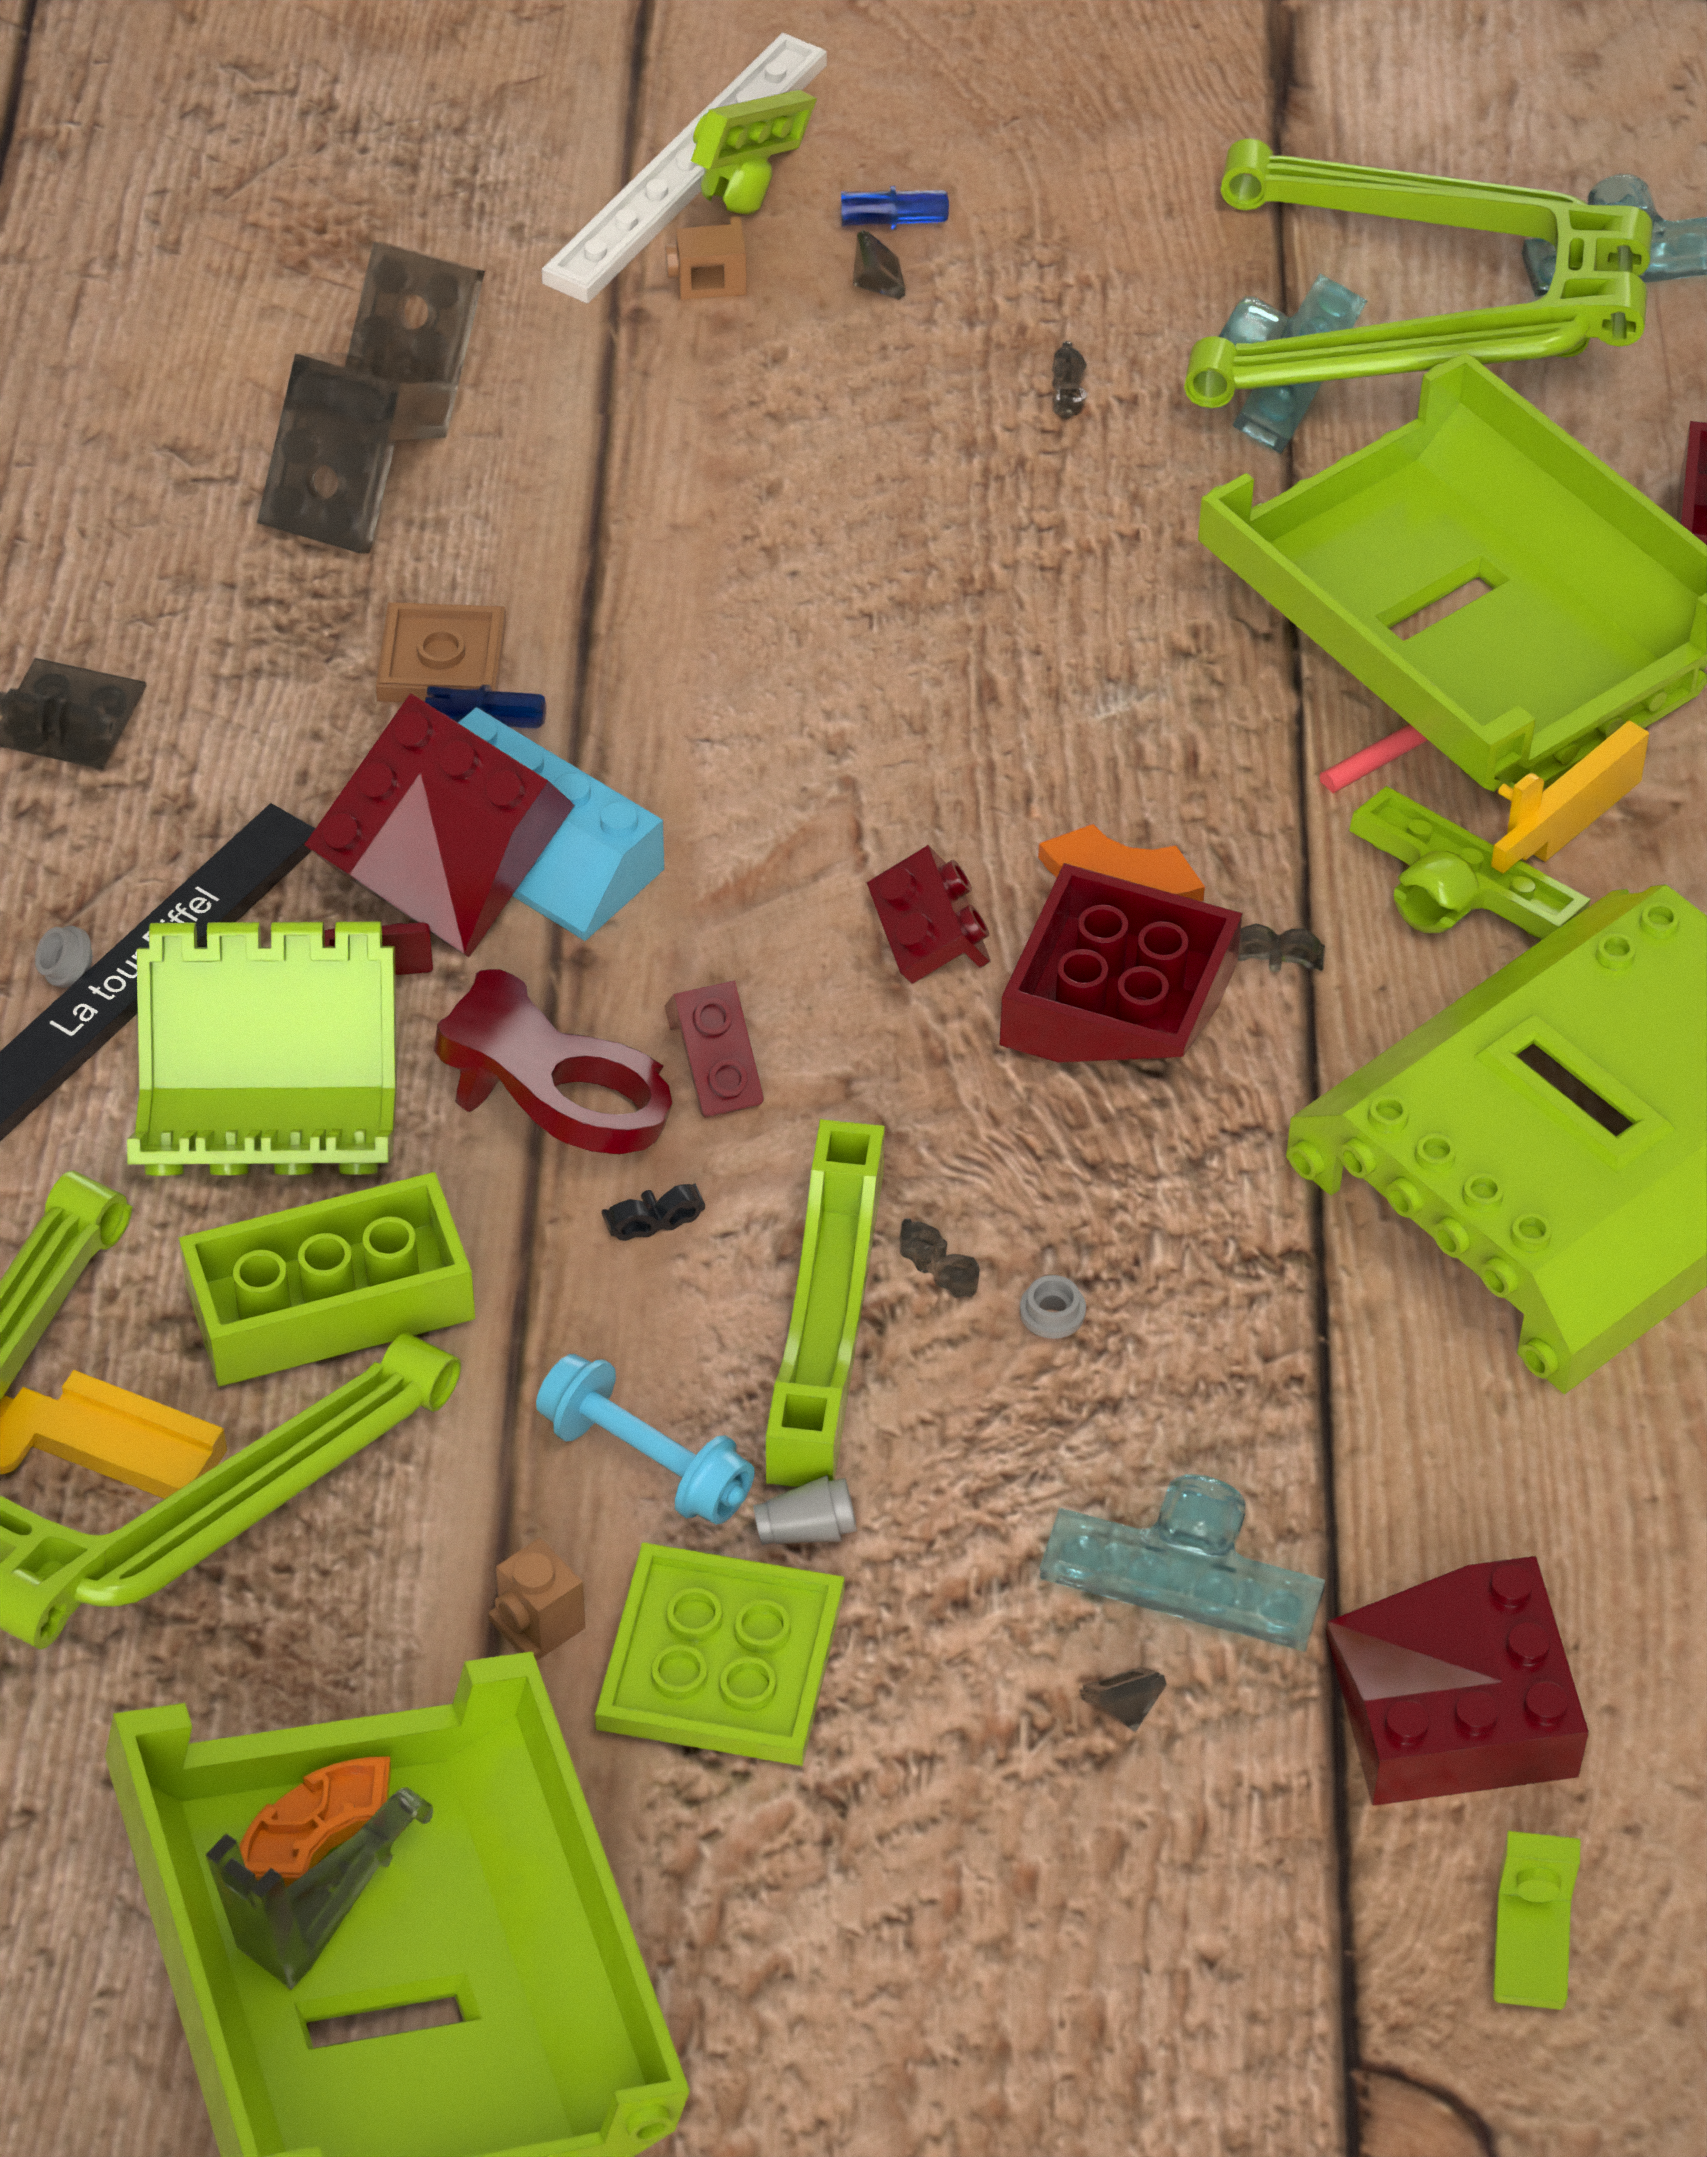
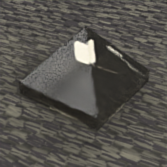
M863 229L857 234L853 285L900 300L906 295V289L899 257L871 233Z
M1137 1667L1082 1685L1083 1688L1079 1689L1082 1700L1136 1732L1167 1684L1163 1674L1144 1667Z

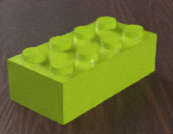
M436 1172L178 1237L186 1288L218 1387L391 1342L402 1333H409L414 1336L476 1319L472 1271Z

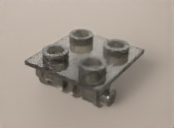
M34 658L18 689L11 688L8 692L0 691V716H2L0 721V747L103 770L147 684L140 680Z

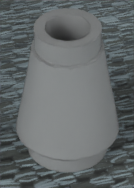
M825 1475L766 1500L765 1503L753 1505L762 1545L770 1543L842 1542V1534L857 1531L846 1478L829 1481L828 1475Z

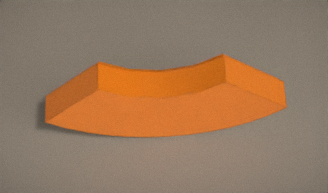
M1094 824L1039 843L1038 858L1056 878L1063 864L1066 863L1201 902L1204 901L1205 886L1176 845L1153 850L1128 847L1109 839Z
M390 1756L352 1759L321 1768L304 1776L302 1784L285 1794L273 1805L267 1803L252 1821L239 1844L231 1873L232 1888L236 1890L306 1892L314 1868L332 1848L357 1835L385 1832L391 1778Z

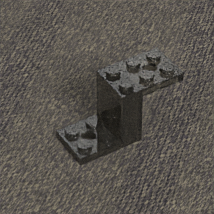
M373 241L348 353H295L257 523L356 553H370L396 440L446 438L485 274L484 270L385 242ZM415 295L421 297L428 307L427 320L417 329L412 327L405 318L406 303ZM323 465L332 468L338 479L337 490L330 498L321 496L316 490L314 483L316 472Z

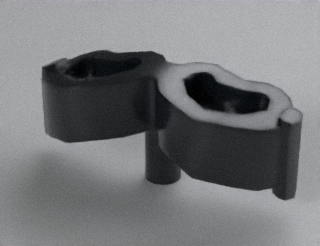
M694 1183L693 1185L683 1184L674 1186L658 1201L652 1190H646L641 1194L642 1201L628 1199L611 1206L608 1210L603 1209L601 1214L611 1236L627 1241L634 1237H650L660 1229L674 1230L683 1223L692 1222L698 1218L706 1205L697 1185Z

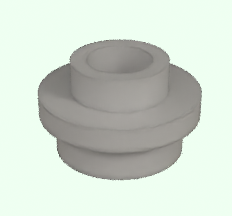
M66 926L64 928H51L43 935L36 950L35 965L38 972L45 975L46 980L50 984L60 988H68L89 970L93 954L87 932L75 926Z
M1047 1275L1038 1278L1023 1293L1020 1301V1317L1023 1324L1034 1334L1045 1338H1063L1073 1334L1081 1327L1086 1315V1302L1083 1295L1071 1280L1063 1276ZM1054 1309L1058 1310L1059 1312H1049L1046 1310Z

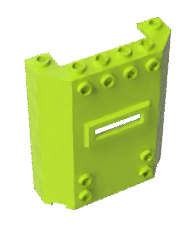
M1467 352L1456 356L1444 364L1434 366L1423 375L1418 416L1416 419L1396 430L1386 432L1377 441L1359 451L1343 456L1334 465L1316 475L1298 481L1292 488L1271 500L1252 507L1254 478L1248 473L1239 476L1225 485L1213 488L1207 495L1201 497L1198 541L1478 784L1490 791L1495 792L1504 783L1513 788L1516 783L1529 773H1534L1544 780L1543 789H1545L1628 720L1644 729L1697 697L1707 684V673L1704 671L1707 667V545ZM1477 577L1493 588L1490 592L1405 641L1389 629Z
M1667 884L1650 886L1643 892L1631 894L1628 889L1612 890L1293 1115L1290 1119L1286 1158L1290 1161L1295 1171L1304 1179L1313 1180L1330 1196L1340 1190L1343 1165L1353 1176L1367 1181L1387 1198L1391 1207L1399 1215L1412 1219L1431 1235L1445 1254L1458 1258L1482 1278L1485 1286L1494 1295L1505 1298L1524 1314L1517 1355L1522 1358L1526 1367L1534 1375L1547 1379L1564 1395L1707 1286V915ZM1534 1043L1632 1122L1633 1125L1618 1136H1615L1516 1055Z
M532 1651L464 1661L452 1704L189 1743L192 1724L185 1703L113 1713L105 1759L221 2157H634L676 2130L690 2090ZM390 1756L391 1778L385 1832L357 1835L332 1848L314 1868L306 1892L236 1890L232 1888L231 1873L239 1844L252 1821L267 1803L273 1805L285 1794L302 1784L304 1776L321 1768L352 1759ZM450 1997L456 1998L463 2019L460 2022L313 2047L306 2024L307 2022Z

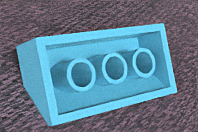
M477 707L458 722L463 727L550 781L575 805L512 896L586 941L664 870L663 820Z

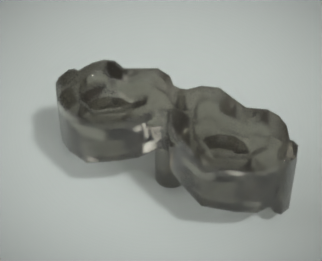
M1070 341L1062 343V347L1054 354L1052 372L1054 373L1052 380L1054 387L1052 398L1054 402L1053 412L1061 415L1062 418H1071V416L1081 413L1086 406L1088 393L1080 386L1085 378L1087 364L1081 353L1072 347L1073 344Z
M1255 923L1241 928L1238 961H1245L1250 958L1259 960L1269 959V970L1272 972H1279L1281 970L1282 961L1301 963L1306 968H1317L1319 971H1322L1324 969L1326 948L1314 934L1303 928L1290 929L1282 934H1276L1273 929Z
M910 1218L902 1221L899 1241L900 1254L904 1258L912 1260L918 1271L931 1273L934 1276L935 1284L948 1289L954 1297H971L977 1293L980 1268L974 1257L961 1254L946 1255L948 1243L942 1239L938 1229L919 1221L912 1222Z

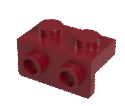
M927 845L866 882L898 969L911 984L963 953L979 968L991 962L983 941L989 937V930L976 908L968 903L966 894L972 891V887L966 874L955 860L952 859L946 863Z

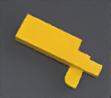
M1628 720L1544 791V780L1534 773L1527 774L1513 788L1505 783L1502 784L1498 793L1511 801L1507 835L1494 845L1491 867L1504 874L1520 859L1526 861L1532 855H1535L1544 862L1548 861L1631 791L1642 780L1649 732Z
M76 1370L71 1372L63 1384V1393L58 1400L22 1387L14 1399L4 1395L0 1401V1474H6L15 1470L31 1447H34L166 1499L216 1467L227 1452L224 1428Z

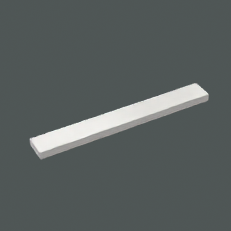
M781 33L542 268V284L588 304L701 192L700 182L706 168L691 161L696 144L693 142V134L701 117L709 109L795 90L802 91L827 66V51Z

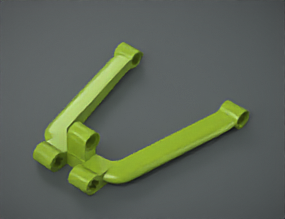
M1251 138L1241 139L1233 143L1227 151L1220 189L1223 199L1236 209L1251 210L1263 205L1265 201H1280L1534 237L1548 241L1555 247L1557 254L1555 272L1547 294L1541 299L1529 303L1469 310L1257 343H1236V346L1222 337H1204L1191 348L1184 389L1187 397L1193 403L1201 407L1217 408L1229 403L1234 396L1235 389H1258L1429 371L1434 366L1444 364L1464 352L1469 353L1482 365L1542 359L1552 356L1562 358L1574 357L1587 348L1590 338H1599L1602 342L1611 346H1628L1638 341L1643 335L1645 328L1648 292L1646 284L1638 276L1646 271L1650 262L1653 231L1651 218L1638 207L1588 205L1584 200L1574 195L1556 191L1295 156L1273 155V151L1269 146L1260 140Z
M75 1170L66 1172L54 1184L45 1204L44 1216L37 1223L0 1280V1401L89 1260L100 1249H109L118 1242L124 1234L132 1215L133 1206L127 1204L126 1197L122 1193ZM402 1333L389 1346L381 1364L375 1361L364 1373L112 1533L103 1535L85 1534L45 1519L0 1496V1629L41 1650L47 1648L62 1632L69 1616L82 1603L97 1607H120L136 1603L158 1592L406 1419L420 1406L431 1412L438 1411L448 1401L457 1385L461 1371V1360L409 1333Z

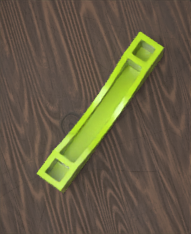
M824 1119L819 1121L811 1168L805 1230L794 1306L784 1356L774 1384L766 1431V1484L800 1487L825 1475H828L829 1481L835 1480L884 1175L885 1126Z

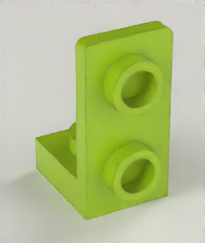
M1516 1831L1507 1832L1498 1874L1493 1999L1496 2002L1558 2010L1566 2006L1568 1998L1571 1899L1580 1865V1838Z

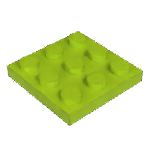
M642 1542L595 1713L596 1730L803 1766L842 1605L845 1577Z

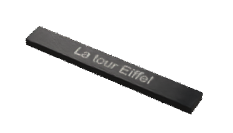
M270 803L0 1051V1141L138 1013L137 949L149 947L150 923H196L197 947H207L208 922H236L311 852L304 844L316 828Z

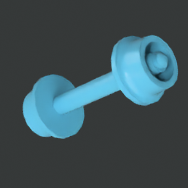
M568 1354L554 1365L539 1389L536 1409L553 1423L554 1433L565 1442L574 1441L596 1423L682 1478L675 1496V1510L685 1518H693L698 1515L717 1525L730 1519L739 1509L752 1486L755 1468L737 1454V1444L726 1435L717 1436L709 1441L697 1454H694L609 1400L616 1381V1371L608 1361L602 1359L590 1362L577 1354Z

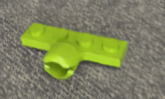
M795 90L709 109L701 117L695 128L693 142L696 144L691 158L692 162L706 168L700 182L702 195L710 202L713 196L723 197L722 201L727 205V210L741 214H753L763 204L773 177L772 166L767 161L768 158L773 154L800 147L817 98L801 90Z
M1385 786L1353 812L1349 828L1350 832L1370 842L1377 849L1387 852L1410 865L1398 876L1401 883L1395 887L1393 895L1397 910L1404 921L1418 931L1424 933H1444L1472 910L1484 908L1523 928L1530 935L1543 940L1590 905V898L1521 860L1502 874L1491 867L1494 845L1388 786Z

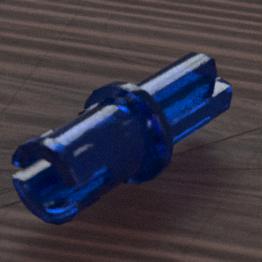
M891 185L890 191H841L842 227L850 225L891 224V229H896L897 224L937 223L945 222L949 217V196L944 190L896 191L895 185Z
M482 684L479 689L429 686L427 688V695L432 696V698L425 697L427 704L457 723L476 707L508 727L537 729L545 723L547 714L545 696L534 693L492 691L491 686L487 684Z

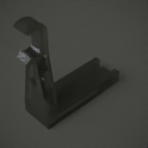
M409 1787L401 1788L381 1806L353 1837L287 1888L285 1887L283 1877L272 1868L257 1882L255 1874L245 1866L238 1842L226 1833L205 1856L237 1948L292 1990L312 1968L379 1865L389 1867L394 1856L390 1853V1849L396 1838L414 1819L421 1824L431 1821L433 1816L432 1804ZM336 1887L334 1892H329L330 1888Z

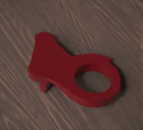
M501 969L480 970L476 973L475 981L470 991L456 1004L452 1012L437 1024L434 1051L441 1062L460 1069L455 1102L467 1112L478 1108L490 1095L496 1084L501 1081L518 1105L552 1137L566 1144L591 1152L620 1155L643 1151L657 1141L665 1128L673 1103L669 1085L659 1075L664 1066L643 1052L621 1043L559 1032L530 1000L526 984L513 974ZM572 1082L598 1084L616 1090L631 1099L640 1110L635 1113L620 1115L599 1113L581 1107L567 1099L556 1086Z

